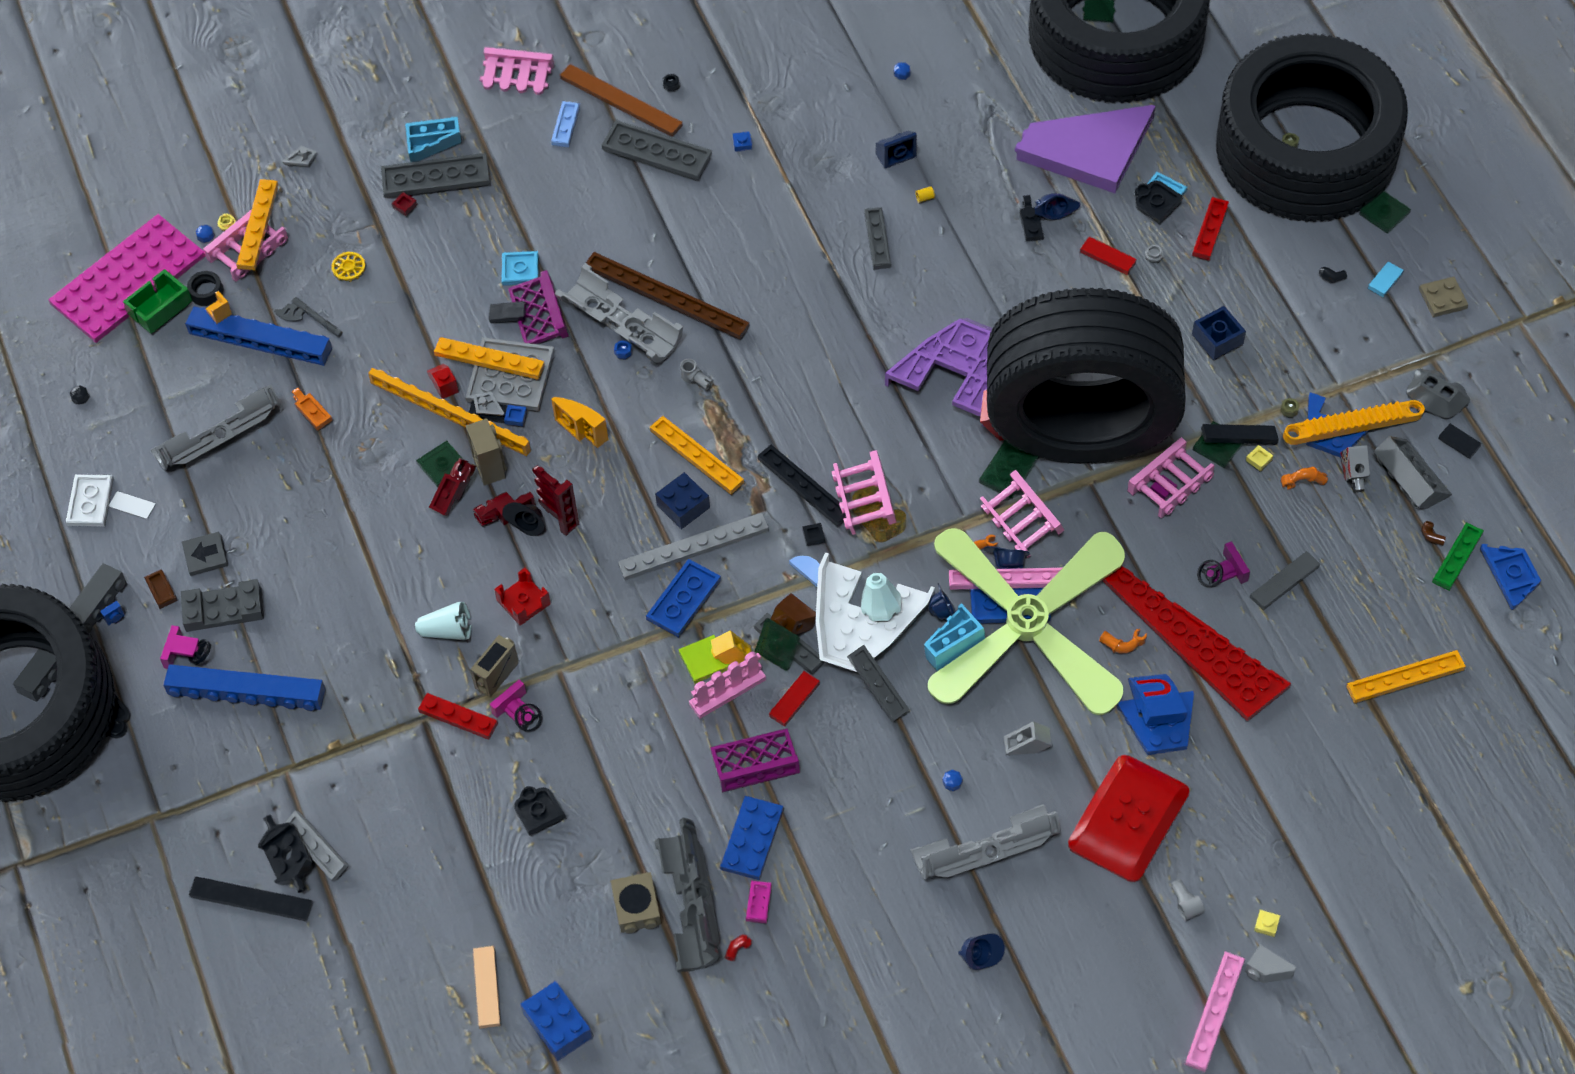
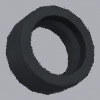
M197 272L191 276L187 283L191 299L197 305L209 306L218 301L215 294L217 291L223 295L224 289L220 277L214 272ZM203 283H213L216 285L210 293H195V289Z

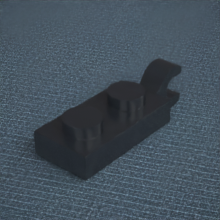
M1025 195L1022 201L1023 209L1019 210L1025 241L1044 240L1040 216L1035 214V207H1032L1030 195Z

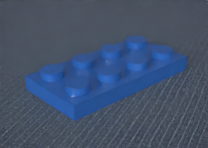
M688 559L648 612L646 620L679 637L719 584L721 576Z
M1012 588L1018 596L1023 594L1037 596L1043 590V588ZM970 589L971 614L980 624L1006 623L1007 611L981 589ZM1024 615V616H1023L1025 619H1031V618H1032V617L1029 616V615Z
M745 796L720 869L760 880L784 806Z

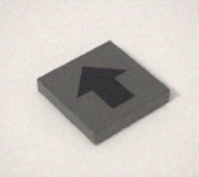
M219 531L182 541L190 576L228 566Z

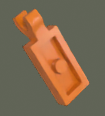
M298 387L291 391L296 401V408L317 431L333 421L331 415L310 393L305 396Z

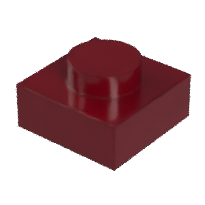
M403 192L391 204L393 209L407 216L417 206V200Z

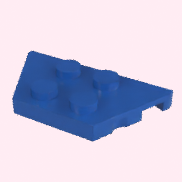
M1482 544L1480 550L1511 610H1513L1540 585L1541 579L1525 549L1509 548L1506 546L1493 548L1487 547L1488 544Z

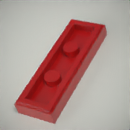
M1090 236L1080 248V253L1126 275L1129 274L1137 261L1136 258Z
M803 671L769 712V717L786 726L819 686L820 680Z

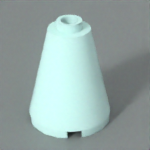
M456 602L419 617L415 623L416 632L421 637L455 640L470 639L472 627L471 625L468 626L467 619H471L468 607L465 602Z

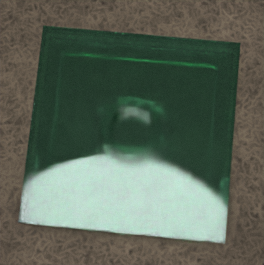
M1383 190L1377 198L1374 197L1372 202L1360 210L1359 215L1388 234L1410 213L1411 209Z
M1202 434L1192 450L1225 468L1244 443H1206Z
M446 440L418 458L416 462L438 488L444 474H450L454 464L462 457Z
M768 618L764 622L754 652L759 653L762 657L787 671L792 664L800 637Z

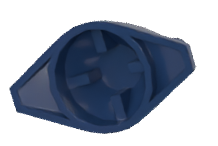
M1060 193L1047 194L1041 200L1038 199L1036 201L1035 214L1048 219H1060L1079 209L1080 202Z

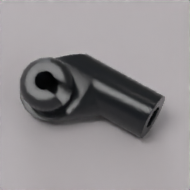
M1321 267L1319 270L1320 276L1330 283L1347 278L1345 270L1335 272L1328 267Z

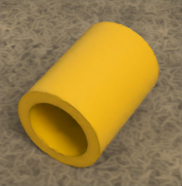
M931 186L915 191L919 203L935 198L934 190Z

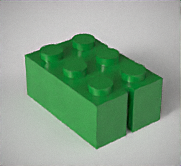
M165 269L152 278L157 293H155L152 283L148 281L123 301L128 315L137 323H140L150 334L192 302L188 288Z

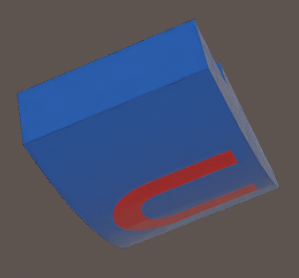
M1167 674L1128 679L1138 713H1142L1146 726L1182 722L1185 720L1187 715L1185 704L1177 687Z

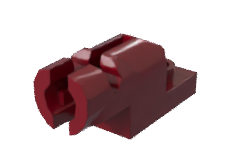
M459 458L450 474H444L429 508L448 516L455 499H461L477 466Z
M504 492L491 500H487V506L480 504L473 509L474 516L481 526L494 522L497 518H499L503 525H506L509 522L505 520L502 514L505 505L516 502L536 506L535 498L531 492H528L513 500L507 492Z

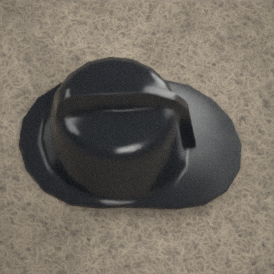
M516 502L508 503L504 506L502 514L505 520L526 535L537 536L544 530L543 515L537 506Z

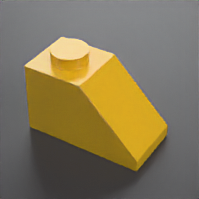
M731 630L711 640L713 657L724 664H731L735 661L741 663L745 661V656L752 652L751 646Z

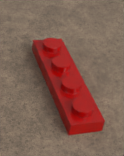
M1211 198L1192 256L1210 261L1229 206V201Z
M429 693L425 695L418 708L419 713L488 740L498 725L496 719Z

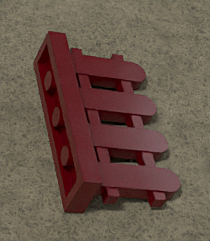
M537 465L532 471L537 476L534 481L539 487L536 489V492L541 497L538 502L545 511L558 519L560 532L567 536L579 525L573 484L569 480L560 484L557 479L550 476L542 467Z

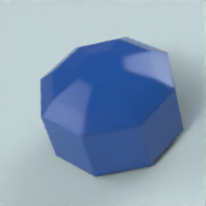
M907 63L896 64L894 66V76L898 79H907L910 76V66Z
M201 225L196 229L198 241L205 243L213 239L214 233L211 226Z
M620 340L614 346V354L619 359H627L632 354V345L628 341Z
M950 770L945 772L942 783L946 789L955 791L960 789L963 778L960 772Z

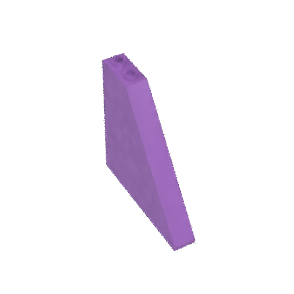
M1148 105L1031 123L1028 129L1023 131L1022 140L1015 147V152H1017L1016 160L1116 193L1154 118L1155 106Z

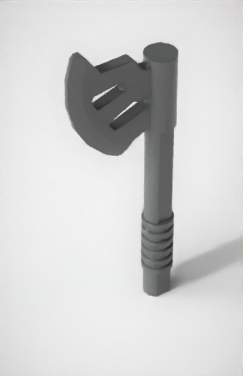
M297 297L292 300V304H287L283 309L274 310L278 317L286 321L302 320V315L305 312L336 336L340 337L342 335V331Z

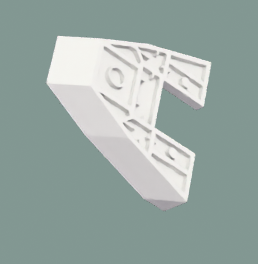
M825 552L818 568L816 629L820 660L856 671L847 656L862 645H865L873 658H876L892 645L928 607L931 597L935 594V587L931 586L929 592L926 593L898 584L896 589L900 592L902 598L901 611L898 614L895 612L892 615L893 618L889 621H872L867 614L864 615L862 613L861 607L850 604L861 579L862 572L829 562V553Z

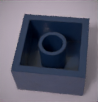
M1225 306L1194 321L1192 331L1194 338L1213 360L1244 344L1246 330Z
M685 472L655 494L657 507L681 530L710 508L709 495Z

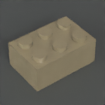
M488 419L466 425L472 457L483 485L505 479L504 471L507 470L504 462L505 458L501 442L496 437L494 425H490Z

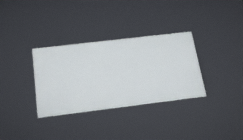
M117 491L109 507L147 519L156 503Z

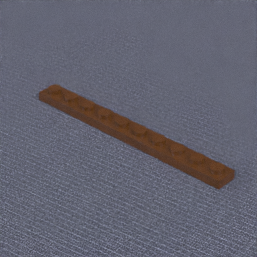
M593 252L586 261V264L592 267L594 273L737 339H741L750 327L749 322L596 252Z

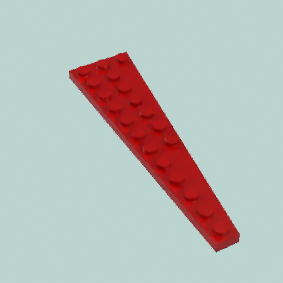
M1121 566L1102 580L1246 721L1254 717L1291 687V683L1273 670H1268L1262 666L1261 662L1256 658L1252 659L1245 654L1243 649L1232 645L1226 637L1218 634L1216 630L1177 603L1169 601L1163 593L1149 587L1150 584L1144 580H1139L1127 568Z

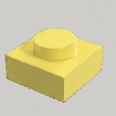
M1259 445L1246 456V461L1259 471L1273 459V455Z
M1260 910L1254 931L1275 937L1280 915Z

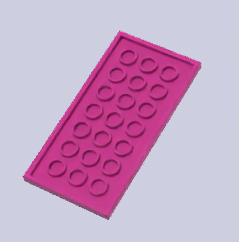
M157 214L48 300L55 309L97 343L130 317L123 304L126 298L148 281L152 283L154 291L157 293L152 280L153 277L165 269L178 279L205 257V253L162 216Z

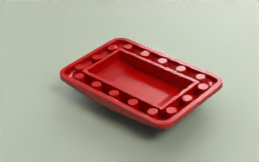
M1119 756L1071 834L1068 848L1076 855L1127 881H1139L1188 799L1189 787L1185 783L1131 756Z

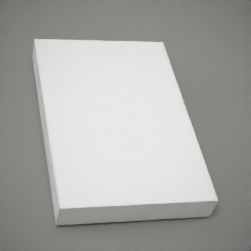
M112 475L74 476L66 518L67 526L105 527L113 484Z

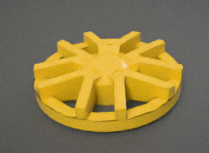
M355 252L339 254L331 265L333 275L338 280H349L350 282L356 278L359 279V276L365 271L364 258Z

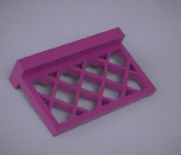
M547 270L540 272V277L508 288L512 302L525 301L529 305L526 309V317L533 319L531 324L526 326L523 324L525 320L518 321L524 343L538 344L560 335L562 339L569 337L558 298L554 294V285ZM541 284L538 292L531 290L534 285ZM524 291L521 298L516 297L514 292ZM529 293L535 295L531 302L525 300ZM539 297L545 299L542 306L535 304ZM533 307L539 309L536 316L529 314ZM543 311L550 313L546 320L540 318ZM537 321L543 323L540 330L533 328ZM547 326L554 327L555 331L548 334L544 332ZM530 332L537 334L534 339H527Z
M787 728L710 747L722 792L800 773L799 760L795 754ZM785 736L786 738L783 744L775 742L778 737ZM758 742L767 743L764 749L755 746ZM771 745L779 749L775 755L767 752ZM744 746L748 749L742 754L736 751L737 748ZM752 750L760 753L756 760L748 757ZM725 751L728 754L723 759L718 757L716 753ZM783 751L791 754L790 757H779ZM732 755L741 758L737 764L729 762ZM763 756L772 759L770 762H760ZM744 761L752 763L750 767H741ZM725 765L733 768L729 772L722 773L721 771Z

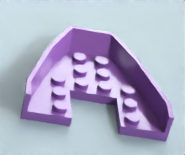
M968 318L958 319L927 338L885 373V386L889 387L893 380L919 391L934 364L966 376L952 400V405L980 417L983 391L987 390V346L992 328Z

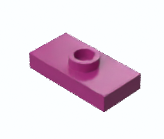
M751 881L746 914L747 922L767 924L772 883Z

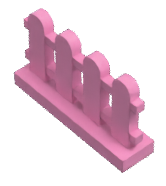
M485 47L484 56L486 61H483V66L486 68L484 76H480V82H482L485 89H491L494 83L499 84L502 91H508L511 85H516L519 93L526 92L527 87H533L536 95H541L544 92V88L548 89V83H546L547 74L551 73V70L554 68L552 54ZM497 68H503L501 78L495 77ZM514 70H519L517 80L512 79ZM531 71L536 72L535 81H529Z
M748 653L744 658L745 661L741 663L735 661L728 666V671L724 673L717 671L711 676L709 682L700 681L694 686V690L691 692L694 698L689 700V705L699 719L766 681V676L761 670L762 666L758 663V660L761 659L759 653Z

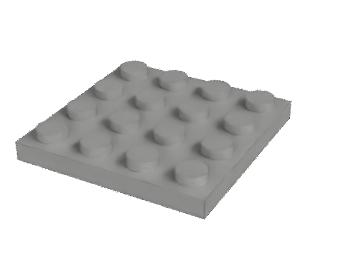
M482 337L480 344L482 347L542 360L545 366L539 380L474 365L465 397L466 402L474 401L473 395L491 391L498 404L526 407L527 410L539 411L554 355V347Z

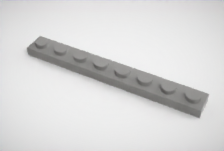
M761 512L618 561V565L626 581L769 532V528Z

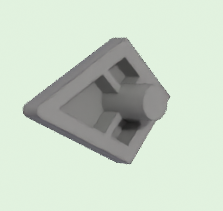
M301 146L282 160V163L284 165L309 166L317 155V151Z
M491 391L473 395L477 414L505 415Z

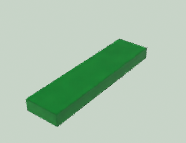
M1466 522L1433 578L1432 583L1448 591L1451 590L1483 535L1484 530Z

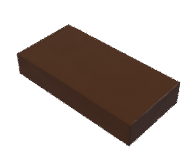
M162 569L144 577L159 609L177 602L176 596Z

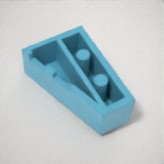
M458 117L405 123L410 162L420 161L462 143Z
M962 603L958 606V610L946 619L947 622L941 629L938 628L924 644L926 659L937 671L985 639L984 627Z

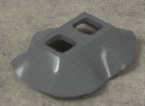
M1417 369L1412 382L1407 388V394L1412 400L1420 401L1426 411L1443 418L1455 416L1470 402V398L1461 384L1448 382L1441 372L1435 370ZM1428 378H1433L1438 382L1434 388L1424 384ZM1445 387L1454 392L1449 398L1440 394Z

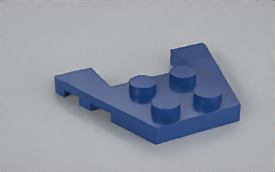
M1311 392L1308 396V419L1312 420L1314 417L1318 419L1320 416L1326 417L1327 415L1320 413L1326 398ZM1369 430L1307 442L1306 445L1341 458L1340 452L1347 447H1354L1358 440L1365 436Z
M1194 691L1180 693L1187 710L1185 720L1182 722L1146 726L1144 718L1138 715L1134 699L1120 701L1117 704L1118 710L1124 715L1125 721L1133 729L1137 740L1147 755L1187 750Z

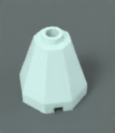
M873 573L867 578L862 593V613L864 615L867 614L872 621H889L893 618L892 615L895 612L898 614L901 611V594L882 573Z

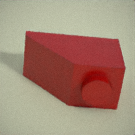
M441 364L427 370V374L441 399L459 393L456 379L449 366Z

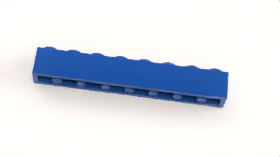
M194 306L185 323L188 333L191 335L325 366L332 350L330 339L326 336H318L306 331L301 332L289 327L284 328L272 323L267 324L255 319L250 320L238 315H230L217 324L208 315L204 307Z
M170 664L163 684L167 694L173 697L188 696L192 699L227 700L231 703L238 701L246 702L250 705H255L256 703L265 704L270 707L277 705L289 709L295 707L304 708L309 711L314 709L321 710L325 694L323 680Z

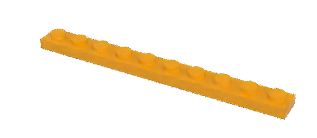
M371 368L368 372L371 384L465 428L466 425L483 420L478 415L470 414L459 406L455 407L444 399L434 397L429 392H423L412 384L408 385L397 377L393 378L382 370L378 371ZM488 421L490 425H494L496 437L500 440L501 445L528 456L531 449L529 441L524 436L515 435L510 430L500 428L495 423Z

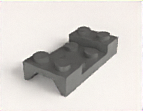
M258 579L238 582L239 586L201 592L200 588L181 591L182 619L185 631L189 632L263 620L259 594L261 588Z

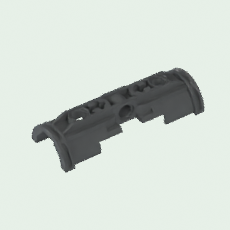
M683 817L679 820L681 836L658 838L655 840V847L659 850L662 873H673L676 894L682 893L685 909L680 912L683 933L674 934L678 962H676L677 972L699 970L710 966L719 958L717 948L719 934L703 848L697 840L694 822Z

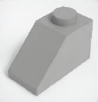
M1034 721L1004 736L1007 755L1033 754L1052 746L1050 728Z
M1260 945L1247 963L1245 972L1251 979L1267 983L1292 979L1296 966Z

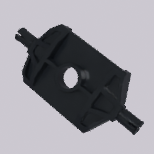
M267 815L263 819L268 830L259 842L258 848L263 849L277 878L274 882L279 885L294 883L298 893H302L306 890L302 881L303 876L310 870L312 865L309 854L294 824L287 822L275 825L272 815ZM291 850V857L286 860V854Z

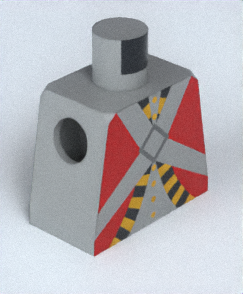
M1367 445L1347 447L1340 452L1345 481H1352L1353 491L1364 490V479L1370 476Z

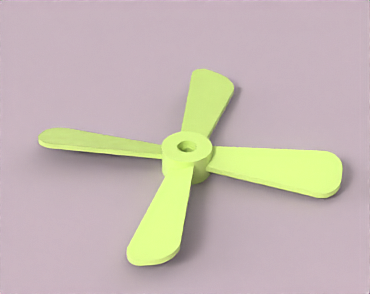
M951 528L935 538L934 548L938 555L1007 611L1006 624L929 678L928 691L936 700L945 704L959 701L1017 640L1035 642L1091 713L1095 715L1107 714L1121 701L1123 686L1120 680L1048 624V617L1051 613L1123 565L1125 558L1124 549L1113 535L1107 532L1094 534L1037 596L1032 594L1018 596L964 531ZM1024 615H1029V616H1031L1032 618H1031V619H1025L1023 616H1024Z

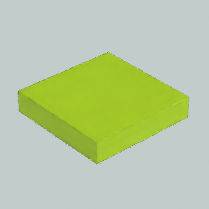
M715 635L678 649L679 655L694 684L711 678L717 671L723 673L728 670L730 664H724L712 655L711 640L716 638Z

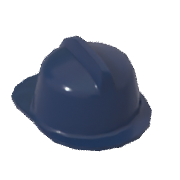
M993 546L983 548L987 553L994 555L996 566L999 569L1023 568L1025 557L1030 555L1028 551L1010 550Z
M938 583L940 591L931 597L928 610L935 617L944 620L950 615L952 616L956 611L952 602L942 591Z
M989 933L965 940L958 954L962 956L969 968L979 970L998 964L1005 953V945L999 935Z

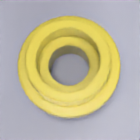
M230 214L221 215L218 220L219 228L226 231L236 222L235 218Z

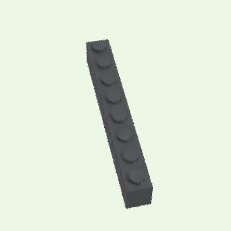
M102 563L70 606V610L77 615L89 633L94 624L102 618L100 611L113 603L114 597L124 588L126 582L121 571ZM38 649L14 681L13 685L16 691L38 702L45 695L49 685L57 679L55 655Z

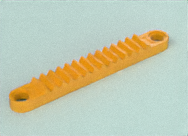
M1417 400L1400 403L1396 401L1394 404L1390 402L1388 405L1382 404L1380 407L1376 405L1374 408L1370 406L1359 411L1355 409L1353 412H1350L1349 410L1345 414L1341 412L1339 415L1334 413L1332 416L1327 415L1324 418L1322 416L1318 419L1314 417L1312 420L1306 419L1304 422L1288 425L1283 433V439L1288 444L1297 445L1417 421L1421 419L1425 407ZM1410 408L1418 409L1419 413L1411 412ZM1289 432L1297 433L1298 437H1291Z

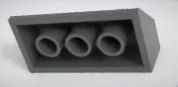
M1388 436L1375 449L1374 453L1377 456V461L1389 470V476L1397 480L1400 484L1399 488L1410 496V501L1415 507L1428 509L1452 495L1407 439Z

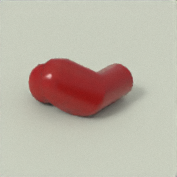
M740 935L729 943L725 959L734 961L739 948L742 946L749 948L751 946V938L747 937V935Z

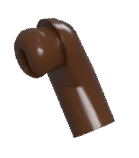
M1424 522L1421 531L1426 540L1443 546L1446 537L1435 533L1432 522Z

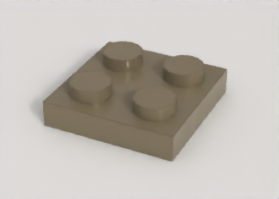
M1454 276L1421 284L1419 287L1420 293L1433 318L1468 308V303Z

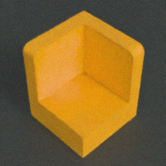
M219 291L215 293L218 301L205 308L208 315L217 324L232 315L228 301Z

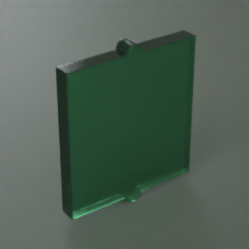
M1084 0V7H1082L1084 12L1083 21L1113 23L1114 13L1116 12V9H1114L1115 0Z

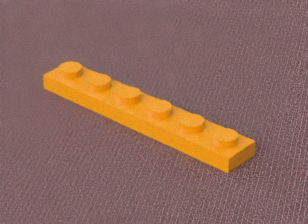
M260 179L236 264L238 269L256 270L279 185L277 180Z
M443 337L439 338L434 350V355L537 380H539L545 366L542 360Z
M661 416L650 426V431L729 494L732 495L744 484V479L666 417Z
M1458 650L1349 682L1346 687L1353 702L1358 703L1463 671L1466 666Z

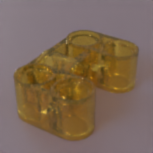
M874 485L856 491L852 496V501L874 495L879 491L878 486L875 487ZM878 501L854 508L853 512L857 517L880 510L879 506L883 503ZM895 509L896 521L901 522L889 525L887 518L883 519L881 517L864 522L862 525L869 531L875 541L886 542L906 529V514L900 509Z

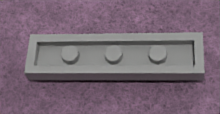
M294 811L285 823L289 822L295 825L309 856L331 880L336 881L348 865L299 811Z

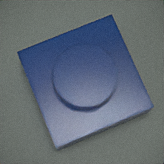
M750 131L732 133L735 151L752 150Z
M508 405L504 423L507 425L523 426L527 413L526 407Z
M117 601L100 611L108 626L118 622L125 616Z

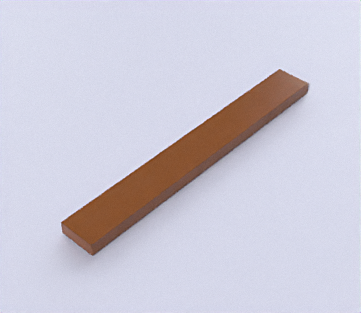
M569 64L560 74V79L671 137L683 126L680 120L572 64Z

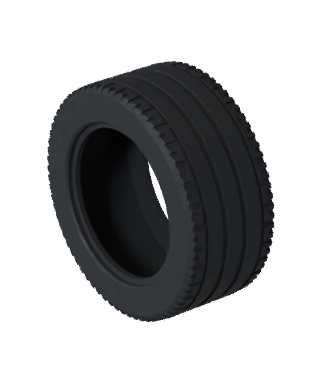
M1030 0L1029 40L1036 61H1038L1039 66H1042V70L1046 71V74L1051 76L1053 81L1056 80L1057 84L1063 85L1065 89L1068 88L1070 92L1074 91L1076 92L1075 94H1081L1085 98L1090 97V99H1097V101L1105 100V102L1112 101L1113 103H1116V101L1124 103V101L1131 102L1133 100L1139 101V99L1146 100L1148 97L1153 98L1154 95L1158 96L1162 92H1167L1168 89L1171 90L1173 86H1177L1179 82L1184 80V77L1186 78L1192 72L1203 49L1210 0H1150L1167 17L1147 29L1119 33L1096 28L1081 20L1070 9L1080 0Z
M1305 33V35L1283 36L1281 39L1276 38L1274 41L1270 40L1268 43H1263L1260 47L1257 46L1255 50H1251L1249 54L1244 56V59L1242 58L1235 65L1227 79L1223 92L1216 147L1219 165H1221V170L1224 171V176L1227 177V181L1231 183V186L1236 188V192L1241 193V196L1247 198V201L1252 202L1254 206H1259L1261 210L1265 209L1268 213L1272 212L1276 216L1288 217L1291 220H1312L1316 222L1317 220H1332V218L1339 219L1341 216L1346 217L1347 214H1354L1355 211L1358 212L1361 208L1367 207V204L1370 205L1373 200H1376L1389 185L1397 167L1405 134L1408 103L1406 94H1404L1405 90L1402 88V83L1399 82L1398 76H1395L1396 73L1391 71V67L1387 66L1386 62L1382 61L1374 52H1370L1369 49L1363 48L1360 44L1356 45L1353 41L1349 42L1347 39L1335 38L1332 35L1325 36V34L1317 35L1314 33L1309 35V33ZM1287 105H1319L1334 110L1346 117L1356 127L1361 137L1350 145L1335 150H1303L1288 145L1276 138L1266 129L1260 119L1269 112Z
M1102 288L1057 290L1041 294L1039 297H1032V299L1025 300L1024 303L1021 302L1018 306H1014L1012 310L1007 311V314L1002 315V318L995 323L992 332H990L987 346L988 417L998 435L1002 436V439L1007 440V443L1018 447L1019 450H1024V452L1031 453L1034 456L1037 455L1040 458L1044 457L1048 460L1053 459L1054 461L1059 460L1069 463L1114 461L1115 459L1137 455V453H1142L1144 450L1157 446V444L1166 440L1168 436H1171L1172 432H1175L1182 421L1186 402L1182 334L1174 318L1169 313H1166V310L1161 309L1159 305L1149 302L1148 299H1142L1141 296H1135L1132 293L1127 294L1124 291L1104 290ZM1077 373H1099L1116 376L1096 381H1069L1055 378Z
M7 584L0 585V651L16 647H33L54 654L57 662V681L52 697L40 715L20 731L0 738V800L2 802L9 800L13 802L16 799L21 801L24 798H33L34 795L40 796L43 792L48 793L50 789H56L60 784L63 785L67 779H72L75 773L78 774L79 770L86 766L87 761H91V757L97 753L98 747H101V742L105 740V734L109 731L108 726L112 722L111 717L114 714L113 708H115V687L110 665L104 652L77 615L54 596L44 591L41 592L36 588L33 589L29 586L25 588L23 585L16 586L15 584H10V586Z

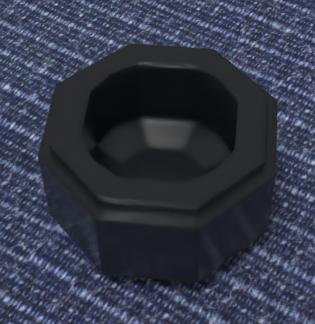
M667 74L663 77V88L667 91H675L679 88V77L675 74Z
M81 385L73 387L70 391L72 402L78 405L86 403L89 398L86 387Z

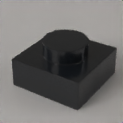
M821 523L802 526L806 546L825 543Z

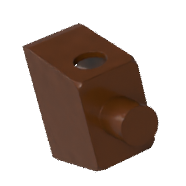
M792 593L777 604L771 617L772 628L776 631L781 629L789 636L812 630L816 622V612Z

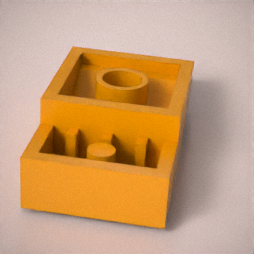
M553 397L551 399L555 420L579 442L586 438L596 448H599L609 440L606 419L599 413L573 400Z

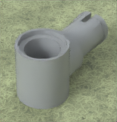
M684 359L680 363L683 381L688 383L696 382L705 390H709V387H712L714 381L697 368V364L693 359Z
M1181 879L1171 884V888L1179 899L1177 904L1179 913L1185 921L1205 912L1201 899L1197 895L1193 896L1192 893H1189Z

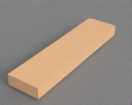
M494 946L473 948L479 1028L500 1026L495 949Z

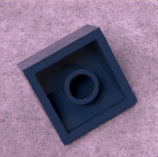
M906 131L876 142V155L884 169L917 157L916 132Z

